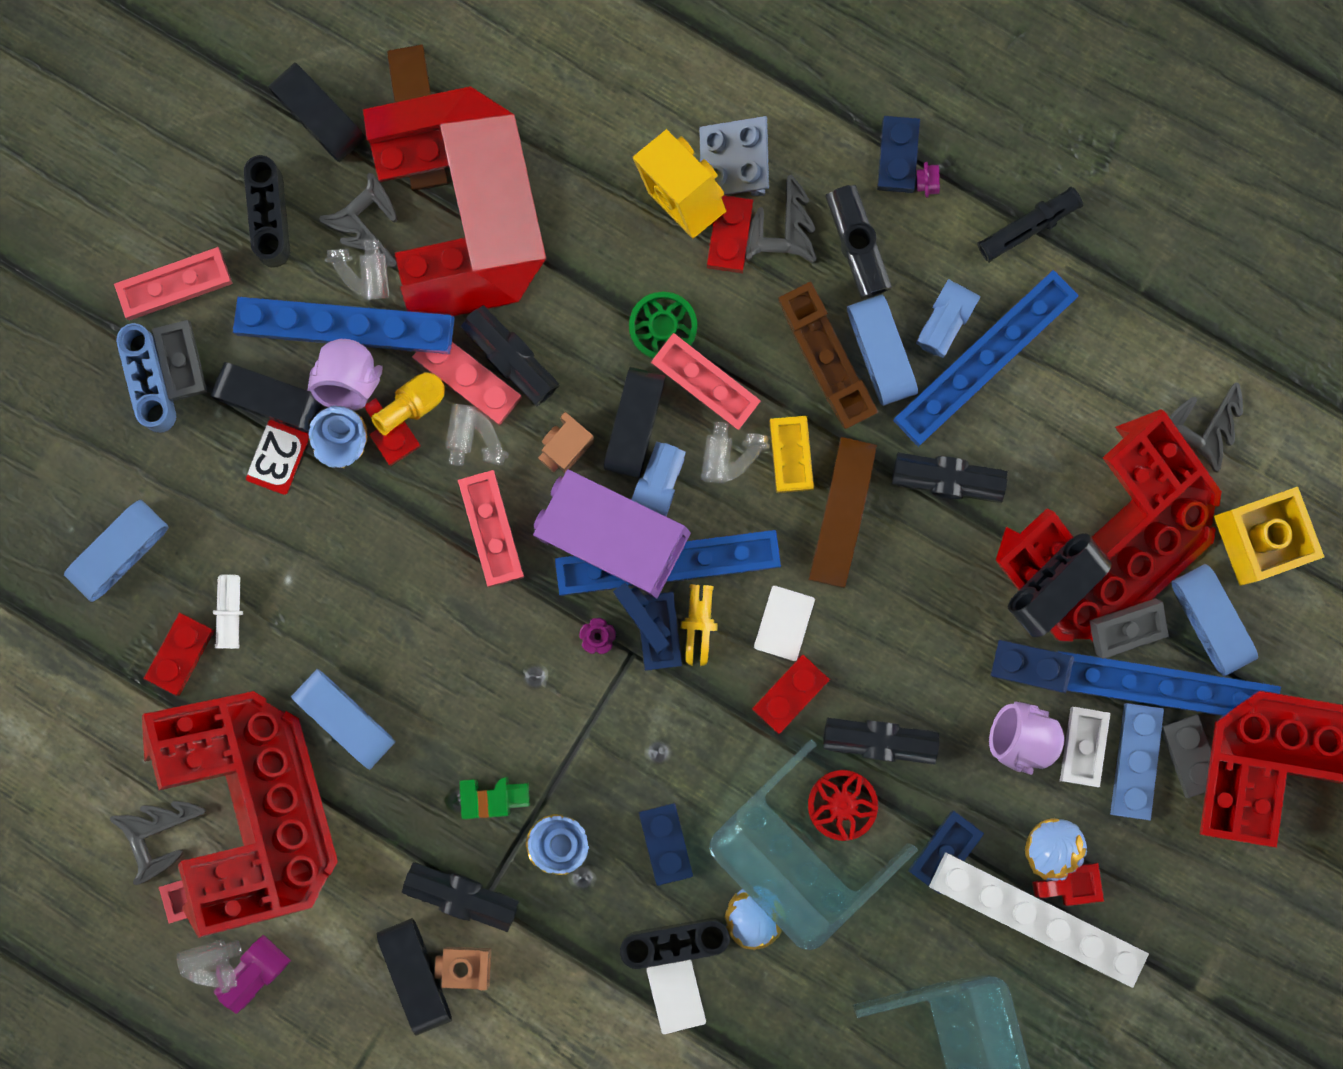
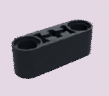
M294 62L268 86L273 95L337 162L340 163L366 139L356 124L297 63Z
M257 155L250 158L244 167L250 244L252 251L264 265L274 268L285 264L290 256L284 181L282 173L271 158ZM260 171H272L268 181L264 183L256 182V176ZM263 197L267 198L268 203L273 208V210L268 212L269 223L272 227H268L267 221L261 215L266 212V202ZM270 240L279 241L278 249L274 253L263 254L262 250L266 242Z
M228 362L223 363L210 396L225 404L309 433L311 421L319 413L322 405L309 391Z
M629 367L604 462V470L640 478L666 375Z
M1082 533L1076 535L1011 598L1008 610L1032 637L1043 636L1109 572L1112 563L1089 534Z
M411 918L377 932V940L414 1035H420L452 1022L448 1003L439 980L435 979L433 964L415 920Z
M716 918L696 920L632 932L623 939L620 956L624 964L632 969L649 968L719 955L728 947L730 937L728 929L722 921ZM714 926L722 931L723 939L719 945L709 947L702 942L701 934L707 927ZM696 929L695 941L699 950L691 951L692 944L687 943L680 945V952L673 953L671 947L660 948L661 957H654L655 946L651 937L659 936L658 944L669 942L671 934H677L679 940L689 939L690 934L688 930ZM641 940L646 943L649 952L644 959L634 960L628 955L627 946L631 941Z

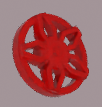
M848 770L829 772L816 781L809 793L807 805L809 817L816 829L831 839L839 841L856 839L872 827L877 817L878 799L876 792L870 782L856 772ZM837 776L849 777L842 784L841 790H839L836 784L830 782L829 779ZM856 779L855 792L847 791V787ZM822 784L834 790L830 797L826 795ZM862 784L868 790L871 802L864 798L856 799L861 793ZM817 791H819L822 799L828 803L821 805L814 811V799ZM858 805H866L871 808V811L860 813L857 811ZM828 809L831 816L818 820L817 817L824 810ZM855 815L858 818L869 817L865 825L855 832L856 821L853 816ZM836 818V826L840 834L832 833L822 825L832 823ZM844 820L850 821L849 834H846L842 826V821Z

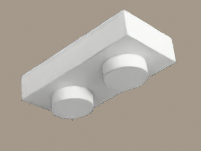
M1078 707L1070 708L1060 781L1100 787L1110 713Z

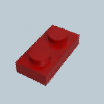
M724 195L721 198L726 212L713 222L707 268L743 274L753 199Z
M179 612L143 679L176 696H180L215 630Z
M802 654L752 710L774 731L780 734L830 679Z

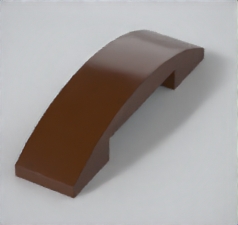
M423 44L388 50L394 101L400 102L431 95ZM445 168L409 176L412 191L448 185Z
M810 281L778 297L780 306L800 350L844 429L878 413L863 381L857 377L826 316L828 313L812 282Z
M845 437L840 438L832 481L808 580L845 588L863 516L877 445Z

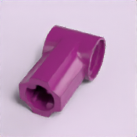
M262 935L240 958L241 963L213 991L218 1000L235 1014L243 1010L265 984L268 986L291 962L265 935Z

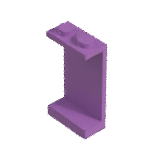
M567 469L564 477L560 476L555 481L551 490L553 498L547 509H542L534 523V529L536 530L533 535L547 545L551 544L604 570L657 599L691 532L684 525Z

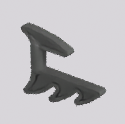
M368 173L367 187L360 195L350 202L347 207L335 214L320 216L319 220L334 230L357 234V236L351 238L343 237L340 239V242L350 248L376 252L375 254L364 256L367 262L379 266L397 268V261L358 217L362 211L375 202L392 222L395 223L398 220L394 206L385 189L373 173Z
M788 175L786 180L785 238L763 237L764 210L762 207L758 208L748 234L745 254L746 261H750L754 255L760 252H774L799 255L810 263H815L816 255L812 243L798 226L804 227L811 234L815 232V226L811 218L796 201L798 200L803 205H807L809 198L802 186L792 175Z
M1237 382L1228 390L1202 436L1183 425L1197 402L1196 397L1190 398L1169 416L1189 446L1200 452L1208 460L1213 472H1218L1222 465L1223 441L1220 431L1225 437L1228 446L1233 445L1235 442L1234 420L1231 408L1235 417H1240L1243 414V398L1240 384Z
M173 801L171 805L180 811L179 814L155 806L143 805L140 807V811L151 816L153 822L132 815L110 817V821L122 829L130 842L138 865V873L133 880L134 885H140L157 876L183 855V850H175L152 860L144 838L201 816L207 812L205 808L192 803Z

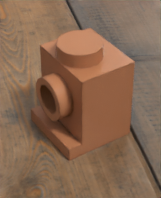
M566 412L560 417L564 425L561 428L554 426L542 440L545 447L542 449L543 453L538 457L554 473L558 468L566 473L567 469L570 470L595 441L594 436Z
M445 947L443 949V956H436L435 979H442L441 988L487 990L490 987L492 948ZM459 962L465 963L468 967L467 975H457L455 965Z

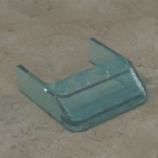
M812 739L808 740L713 834L710 840V851L713 858L798 947L806 950L816 949L827 941L918 851L913 844L907 843L863 888L853 891L848 889L769 807L765 799L766 794L817 745Z
M985 975L945 981L852 1005L857 1018L928 1001L946 1069H1030L1010 990L1007 984L996 976Z

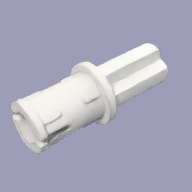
M223 574L218 577L217 610L213 611V614L217 615L215 648L233 649L240 646L239 615H243V611H239L240 577L238 575Z

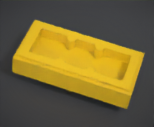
M807 416L770 419L776 493L813 490Z

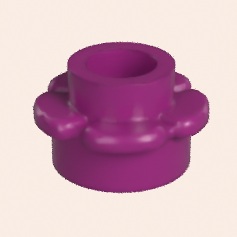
M924 162V169L917 170V192L925 191L926 198H929V195L940 194L939 165H928V162Z
M602 618L591 619L589 624H584L580 629L579 637L583 641V649L590 654L595 652L605 654L609 652L613 647L612 642L616 639L614 627L608 625L606 620ZM596 633L601 634L600 640L594 639Z

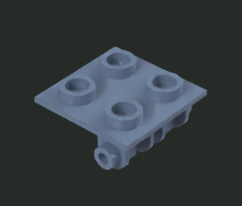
M766 116L700 127V162L705 159L713 167L718 176L714 180L721 187L724 195L751 191L752 196L765 195V189H769Z

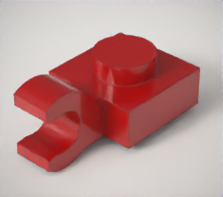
M376 398L364 406L370 417L383 409ZM405 421L392 429L387 435H383L378 430L369 434L389 466L394 465L421 447Z
M1099 863L1082 864L1074 872L1068 873L1065 880L1032 882L1034 897L1046 898L1062 895L1063 905L1065 906L1104 901Z

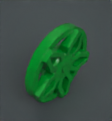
M664 291L651 293L642 298L631 312L629 319L631 340L642 354L651 359L659 352L658 342L665 341L666 343L672 333H677V330H681L689 336L688 339H681L690 346H692L696 338V314L688 301L675 293ZM669 299L675 302L667 306L665 311L663 306L656 300ZM648 303L658 310L653 315L650 314ZM683 306L677 317L671 313L678 307ZM643 308L645 317L649 321H642L635 325L636 317ZM686 311L691 319V330L684 324H678V322L683 320ZM644 327L649 328L648 334H636L637 331ZM653 337V351L644 347L639 340H649Z

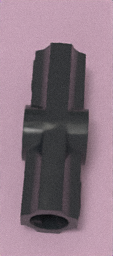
M846 185L826 194L825 198L841 241V252L847 258L860 298H872L891 290L892 286L876 244V232L869 224L856 185ZM853 235L863 236L868 246L864 249H856L851 246L849 238Z
M484 305L475 309L461 325L465 334L487 354L486 358L506 380L510 379L536 407L551 397L559 387L556 379L534 358V353L513 331L510 333Z
M898 452L893 469L892 485L930 491L931 495L948 499H963V497L1002 503L1007 487L1008 471L969 465L968 461L954 457L938 456L934 459Z
M827 718L823 736V749L839 753L861 754L862 758L891 762H895L897 759L935 765L939 750V733L914 728H901L899 724L866 720V723Z
M416 862L412 863L401 892L409 897L422 900V902L438 906V910L453 917L467 921L473 919L505 932H509L520 902L513 897L511 898L502 893L486 889L482 883L454 873L449 875Z

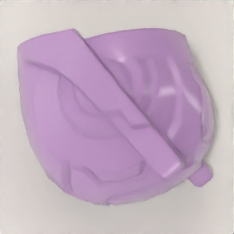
M337 339L321 348L319 359L310 371L308 391H311L313 397L326 407L336 405L344 406L352 411L359 410L365 406L368 398L379 384L383 366L377 365L374 367L371 353L359 342L350 339Z
M1015 701L1014 704L1004 706L995 717L990 730V751L1005 766L1017 772L1022 771L1032 775L1033 768L1045 769L1059 758L1064 745L1063 730L1057 720L1048 717V711L1040 710L1035 705Z

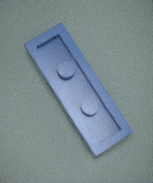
M1129 703L1124 704L1110 815L1151 821L1164 714L1163 708Z

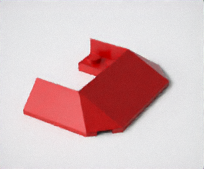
M471 86L363 109L366 137L371 146L378 181L384 182L450 167L465 238L395 253L402 284L400 289L407 311L452 315L454 317L472 313L483 305L490 309L518 303L545 262L546 255L515 115Z
M1162 409L1115 427L1123 439L1103 457V460L1132 500L1091 537L1110 559L1112 565L1109 572L1050 630L1059 641H1073V639H1090L1093 641L1090 620L1152 600L1214 543L1216 528L1212 526L1215 506H1220L1222 491L1167 413ZM1047 508L1021 533L1006 527L995 561L1015 587L1020 590L1073 536L1056 513Z
M255 691L142 715L144 762L152 761L159 790L226 776L244 846L183 860L178 864L187 898V903L182 907V910L198 938L311 909L326 880L338 863L299 718L287 711L282 712L267 703V699Z
M1257 691L1215 722L1199 835L1277 848L1287 775L1343 784V705Z

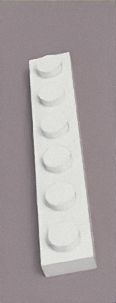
M946 852L929 885L930 888L1132 988L1149 953Z

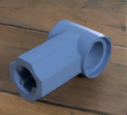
M948 279L932 307L934 311L923 327L916 344L921 346L923 350L944 358L961 325L966 324L981 296Z
M656 442L645 474L637 483L632 501L666 517L675 493L673 488L682 468L686 452L675 446Z

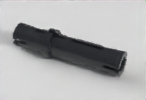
M1071 186L1046 203L1040 201L1035 204V209L1008 224L984 240L977 242L979 251L984 259L990 263L993 259L1045 228L1049 230L1057 225V221L1082 208L1083 201L1076 189Z

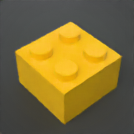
M666 129L635 154L633 160L650 196L694 239L726 212L721 198L724 196V192L714 180L718 176L713 167L705 159L699 162L693 156L695 153L690 144L682 136L676 139Z
M1298 487L1214 516L1239 586L1257 582L1324 558Z

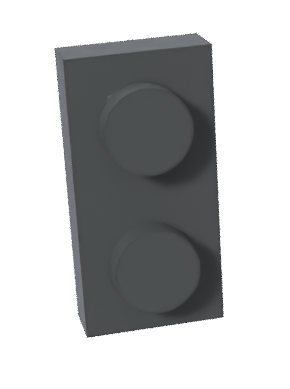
M185 320L153 328V336L168 399L173 402L208 393L191 322Z
M1156 598L1090 620L1095 654L1102 659L1169 637L1164 605L1162 601Z
M1192 715L1162 726L1161 732L1185 798L1205 793L1211 748L1199 716Z

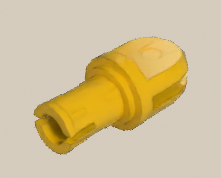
M424 372L395 391V401L371 417L377 430L383 435H387L407 418L418 420L435 408L442 401L445 393V387L441 378L434 373Z
M690 584L689 616L684 621H681L680 624L681 629H687L685 660L687 664L693 666L695 630H702L700 666H704L708 662L710 631H717L718 623H714V619H711L712 591L714 586L703 585V599L700 601V585Z

